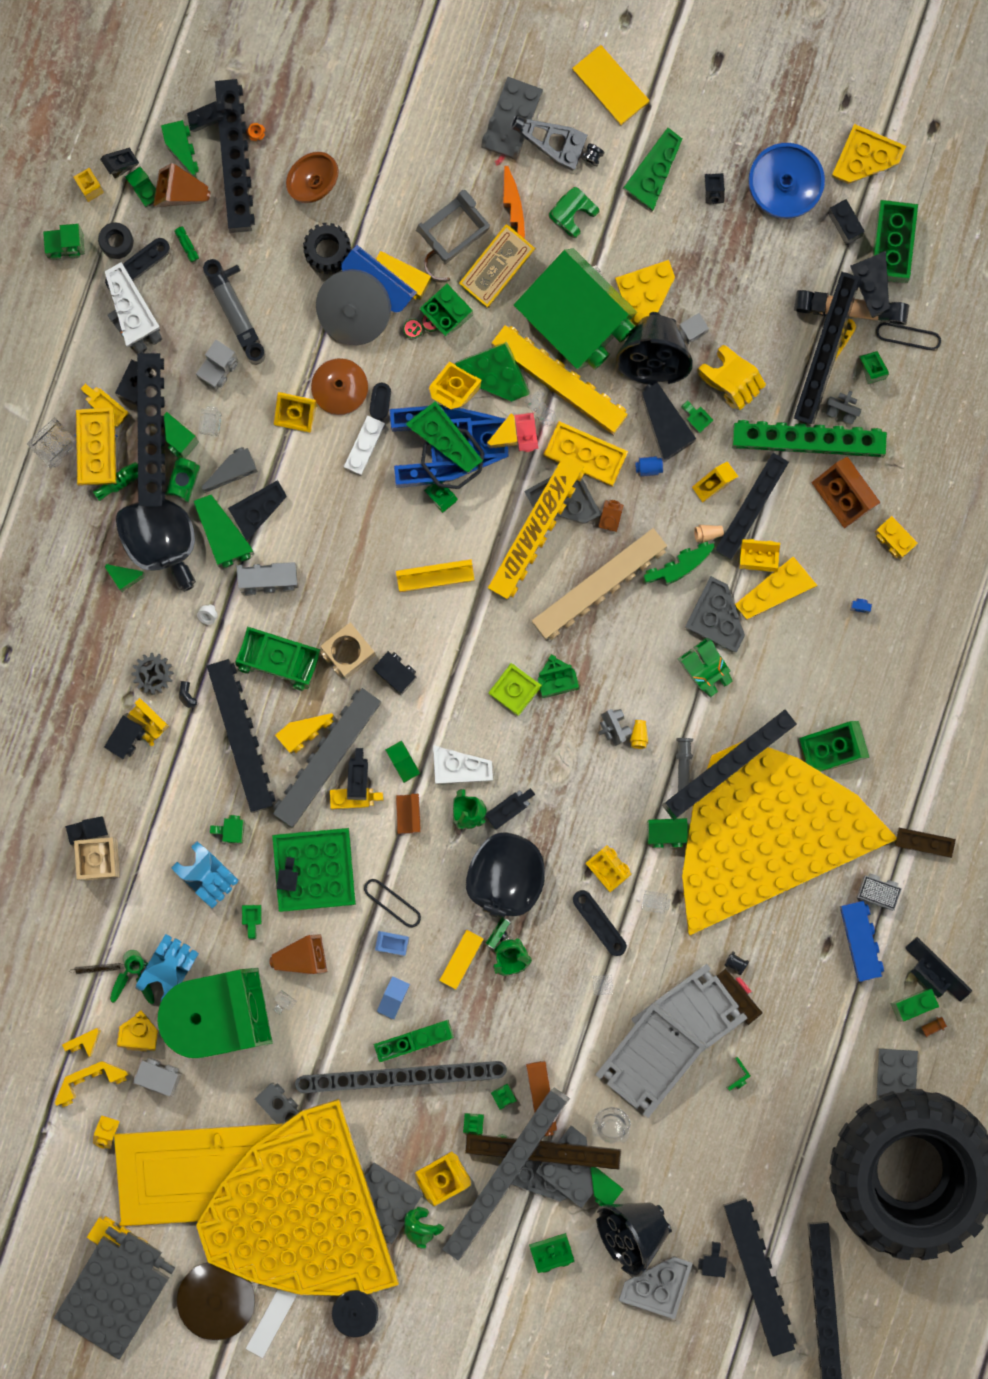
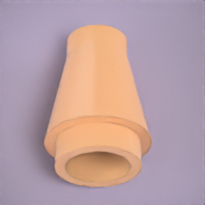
M699 525L694 528L696 542L704 543L718 537H723L724 531L722 525Z

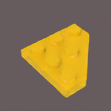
M854 124L831 177L850 184L897 166L906 146Z
M669 260L615 278L620 295L638 312L630 320L635 326H637L642 318L649 316V313L659 312L675 279Z

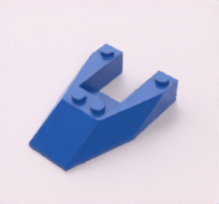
M439 405L457 428L468 430L483 449L482 468L509 457L508 446L489 448L487 446L488 441L506 420L505 418L460 407L449 409L444 405ZM428 406L390 409L392 432L411 430L405 424ZM462 433L465 439L469 442V444L473 447L476 453L480 456V452L472 443V441L468 438V436L465 433ZM432 445V463H425L439 483L453 481L477 471L479 467L478 465L467 473ZM421 464L394 466L396 488L416 487L435 483Z

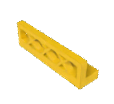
M472 559L396 571L399 592L475 581Z

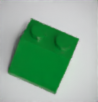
M166 412L164 414L166 442L169 445L168 449L175 457L179 458L181 456L186 459L197 446L199 440L196 435Z
M677 818L674 821L673 819L648 820V845H652V848H664V844H671V847H683V843H687V818Z

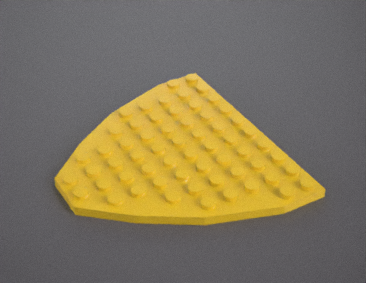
M340 1099L300 1111L254 1144L220 1184L196 1224L208 1263L251 1282L299 1295L340 1296L350 1290H360L370 1294L399 1285Z

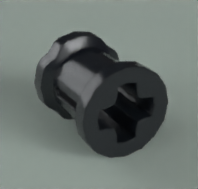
M732 951L724 966H729L737 971L739 975H742L749 961L743 960Z

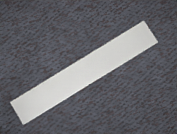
M281 1289L277 1290L248 1343L247 1350L261 1358L264 1357L297 1294Z

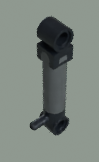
M207 260L203 265L204 274L243 351H245L247 359L252 364H261L266 357L265 350L259 344L260 340L228 277L241 271L239 266L235 265L224 271L218 260ZM213 266L218 268L215 274L208 273L209 268ZM255 349L261 351L260 355L256 358L251 356V352Z

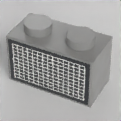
M869 873V876H863L856 898L893 911L896 908L902 888L898 887L899 883L887 880L886 883L880 881L879 876Z

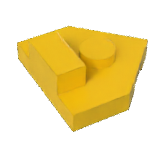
M142 1010L119 1026L117 1047L147 1052V1050L156 1051L158 1030Z

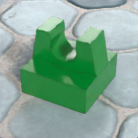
M508 1083L491 1092L499 1110L517 1101Z
M465 1113L463 1133L482 1134L484 1114Z

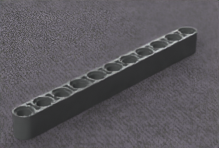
M501 1061L312 1074L297 1078L295 1086L301 1093L499 1079L505 1076L507 1068ZM500 1064L503 1066L504 1071L501 1075L493 1073L492 1068L494 1065ZM478 1065L484 1068V1074L480 1077L473 1074L474 1067ZM462 1067L465 1075L462 1078L455 1077V1068ZM439 1068L443 1069L446 1073L445 1077L441 1080L437 1079L434 1075L435 1070ZM423 1070L426 1073L425 1080L418 1081L415 1078L416 1071ZM399 1071L406 1073L407 1079L405 1082H398L396 1080V1074ZM379 1073L387 1075L386 1083H378L376 1078ZM360 1074L367 1076L368 1082L366 1085L358 1083L357 1077ZM342 1075L346 1076L349 1080L348 1085L345 1087L338 1084V1078ZM321 1077H326L329 1080L327 1088L319 1086V1079ZM303 1078L307 1079L310 1083L309 1088L306 1090L302 1089L299 1085L300 1080Z

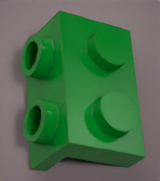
M566 1233L529 1244L537 1273H546L554 1268L565 1267L575 1262Z

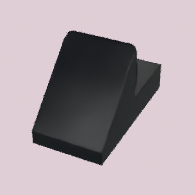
M130 147L105 154L100 158L109 174H112L114 178H118L139 164Z
M103 816L85 819L82 822L65 826L70 845H73L76 840L95 839L108 835Z

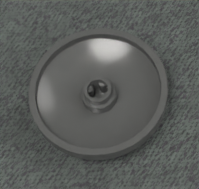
M348 269L333 274L323 283L316 298V312L323 329L332 338L348 345H363L375 340L386 329L391 316V302L385 287L377 278L365 271Z

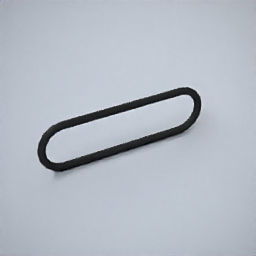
M888 322L879 324L876 329L877 337L887 342L927 350L938 349L941 345L940 335L932 331L895 325ZM883 325L933 334L938 337L939 342L936 347H926L887 339L880 336L879 329Z
M370 879L365 883V894L404 925L416 927L420 923L421 915L418 910L377 879ZM370 882L380 884L416 912L418 921L413 925L406 923L368 893V884Z

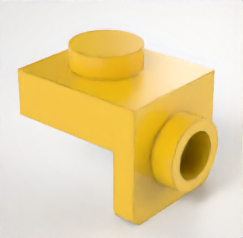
M101 1115L93 1135V1144L102 1149H111L114 1134L117 1132L120 1121Z

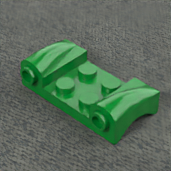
M247 626L235 665L238 667V671L249 674V671H261L289 680L294 689L304 691V689H309L321 649Z

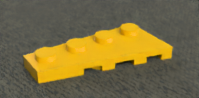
M792 557L778 568V572H773L739 600L735 607L747 620L818 585L799 562Z

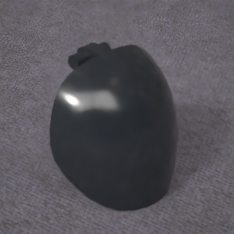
M165 499V503H162L161 508H138L137 502L122 508L116 515V526L120 542L131 561L142 569L149 571L166 569L182 562L193 551L195 534L191 519L187 512L174 502Z
M504 832L489 837L475 853L467 872L466 890L469 898L475 904L482 907V911L488 912L493 917L520 916L531 910L540 897L545 882L544 861L540 850L530 840L516 834Z

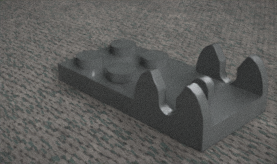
M507 77L494 114L489 120L487 132L483 136L481 148L517 160L525 138L517 131L511 129L512 121L516 115L529 120L533 119L543 89Z
M879 1048L876 1101L879 1100L878 1096L892 1091L900 1093L905 1092L906 1089H916L918 1051Z

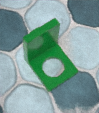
M738 1057L734 1059L745 1075L727 1086L728 1091L735 1087L737 1090L747 1084L745 1080L751 1077Z

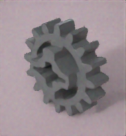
M150 653V657L144 654V660L137 659L139 665H133V668L136 669V672L131 673L132 676L136 677L133 682L135 684L139 683L137 687L139 690L144 687V693L146 694L149 690H151L153 695H155L156 690L163 693L162 687L168 689L169 687L166 683L173 681L169 678V675L174 674L173 671H169L172 664L166 665L168 659L164 658L161 660V654H158L157 657L154 656V653ZM152 661L151 665L147 667L144 666L146 663ZM160 664L163 665L165 674L161 673ZM155 669L157 676L151 678L148 672H152ZM140 673L144 674L146 678L145 684L141 680ZM162 681L159 685L153 686L155 682Z

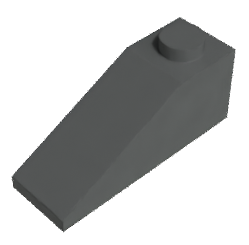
M241 447L234 450V454H231L202 486L204 493L258 472L249 449Z

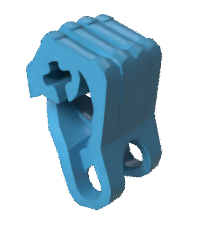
M196 841L191 846L196 853L194 865L182 866L176 862L171 868L205 903L214 908L217 904L216 900L222 901L225 898L223 892L226 894L230 893L232 890L230 885H236L239 880L213 854Z
M167 934L163 937L135 987L138 991H142L148 983L160 982L164 991L161 1001L170 989L184 980L199 954L195 950L189 952L191 947L187 944H183L181 947L180 944L182 942L179 939L175 938L172 942V937Z

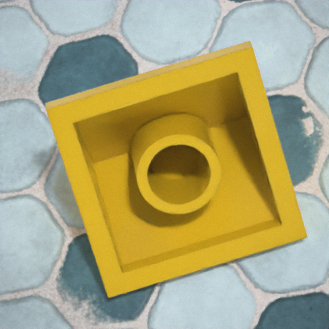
M278 392L274 425L311 433L317 407L316 400Z

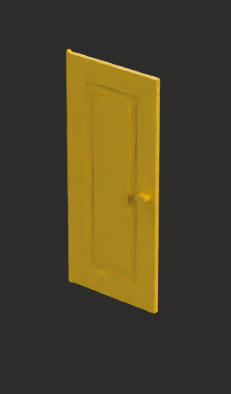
M284 1123L114 1134L121 1217L119 1225L135 1226L198 1222L220 1184L250 1148Z

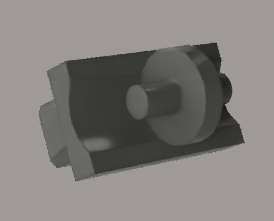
M850 390L847 395L839 394L838 398L845 400L844 402L830 396L827 403V415L836 418L839 409L846 411L843 421L851 425L857 416H860L862 409L848 404V402L855 405L857 403V399L851 397L853 392Z
M610 709L601 714L603 722H600L603 730L598 732L599 736L605 734L607 740L612 739L614 745L617 746L632 735L629 726L621 728L618 721L624 719L621 709L614 711Z

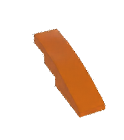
M504 166L503 208H511L510 226H517L518 233L525 239L524 216L518 189L509 166Z

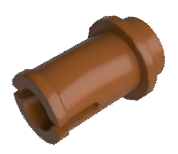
M937 1016L936 1020L921 1026L926 1037L940 1030L944 1031V1028L947 1027L942 1016L939 1018Z

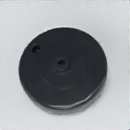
M350 1290L341 1294L332 1307V1320L335 1327L340 1333L348 1337L357 1338L367 1335L373 1330L378 1321L379 1310L375 1299L370 1294L360 1290Z

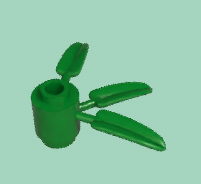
M128 950L123 955L122 960L126 970L124 974L120 973L115 981L110 996L112 1003L119 998L129 979L128 972L131 974L137 973L136 982H138L141 977L140 971L148 964L143 962L142 956L137 950ZM148 983L141 992L148 1003L153 1004L155 999L151 986Z

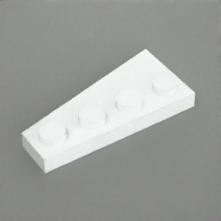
M122 262L105 271L126 346L129 347L160 329Z

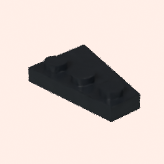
M886 251L850 265L853 275L862 277L859 289L871 317L874 318L890 311Z
M276 480L228 508L246 541L287 498V495L279 481Z

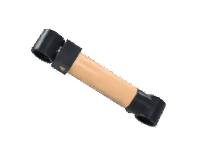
M797 290L794 311L826 316L833 296L823 292ZM855 299L849 317L886 321L895 325H906L910 305L903 302L889 303L890 311L872 318L863 299Z

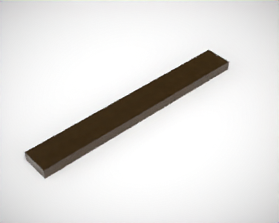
M467 1133L465 1154L505 1158L518 1138ZM541 1141L529 1160L619 1170L622 1149Z

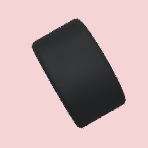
M112 222L105 225L98 236L101 250L110 258L120 259L126 257L133 248L134 240L132 234L121 223ZM113 234L121 235L123 237L122 245L116 248L110 246V236Z

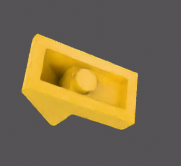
M95 1028L62 1044L64 1051L76 1052L82 1049L81 1045L83 1044L88 1056L92 1057L101 1032L100 1028Z

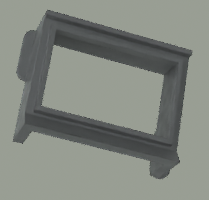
M461 190L453 201L422 224L421 222L416 228V232L425 239L444 264H447L490 228V224L475 208L476 201L466 190ZM458 207H461L479 229L448 253L429 230Z

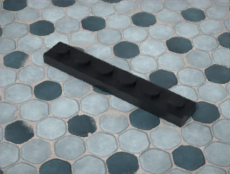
M774 452L772 453L718 544L716 552L730 560L733 559L742 540L746 537L789 461Z

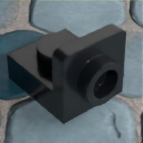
M724 173L705 174V203H724Z

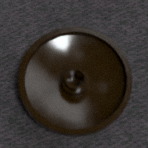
M206 1262L192 1269L180 1284L177 1294L179 1316L184 1325L193 1334L203 1339L224 1340L236 1335L248 1324L254 1312L255 1292L251 1281Z

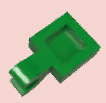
M688 400L681 406L690 415L687 421L699 434L714 421L702 407L696 410Z
M242 905V925H248L249 939H256V925H262V905Z

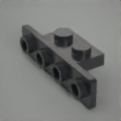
M918 937L914 938L905 947L918 961L910 972L928 989H932L938 999L948 990L961 1002L972 992V989Z

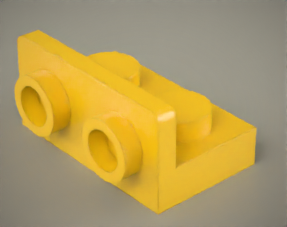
M893 516L875 531L877 534L875 536L881 544L885 543L890 548L888 550L894 558L898 557L900 560L918 544Z
M139 698L134 703L136 706L129 714L146 724L145 730L154 739H158L169 725Z
M608 845L585 863L610 893L632 875L628 865L622 862L617 857L616 851Z

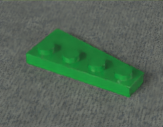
M668 127L623 187L625 191L651 211L656 206L658 197L661 194L683 139Z
M436 401L405 424L467 473L483 462Z

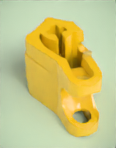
M722 345L718 348L717 355L723 362V366L712 368L707 364H702L697 368V372L709 386L726 392L724 394L725 403L733 409L741 410L744 408L745 403L749 404L753 397L759 395V390H762L766 383L754 365L738 356L729 347Z

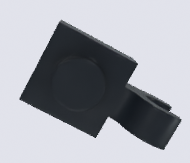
M286 857L285 870L279 869L276 889L296 891L299 872L293 871L295 858Z

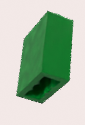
M924 989L890 1003L899 1022H904L939 1007L932 989Z

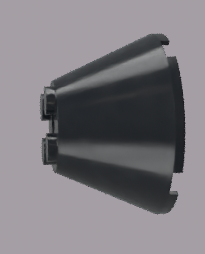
M651 312L649 316L639 321L616 356L619 371L627 378L643 384L652 383L654 385L657 382L668 381V384L679 382L690 374L693 366L692 357L678 330L676 320L662 316L658 312Z
M645 1202L606 1204L597 1210V1213H599V1218L596 1219L597 1228L601 1240L612 1259H618L623 1265L621 1269L630 1276L639 1277L644 1274L662 1244L672 1232L671 1226L663 1216V1208L660 1205L655 1206L653 1203Z

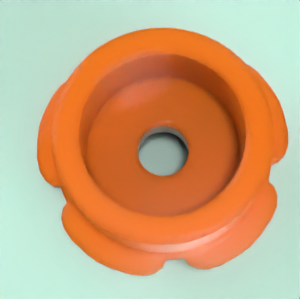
M252 123L247 129V135L252 141L262 140L265 136L264 126L258 123Z

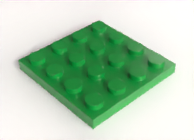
M349 828L272 835L276 886L279 869L285 870L286 857L295 858L293 871L299 872L296 891L277 889L279 912L356 905Z

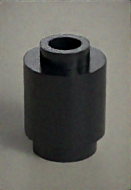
M180 562L170 568L172 571L171 575L179 590L185 592L194 587L193 584L196 580L188 565Z

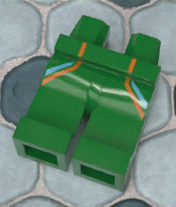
M705 638L693 647L694 650L690 649L677 660L697 687L709 697H712L718 692L714 685L715 682L719 680L725 687L733 682L729 674L731 670L718 653L711 639Z

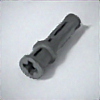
M676 738L678 742L676 757L679 759L678 792L689 784L690 760L693 758V754H691L693 738Z

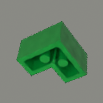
M79 223L60 225V230L43 231L44 250L47 258L59 260L62 256L79 258L80 255H85L84 234Z

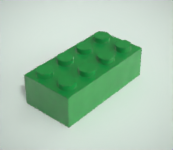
M880 200L878 204L872 256L886 251L887 278L890 282L908 283L910 280L919 204Z

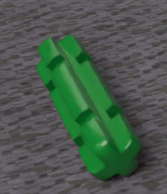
M181 226L175 229L174 232L177 238H179V242L189 261L195 262L198 260L199 256L194 251L195 248L188 235H186L184 227Z

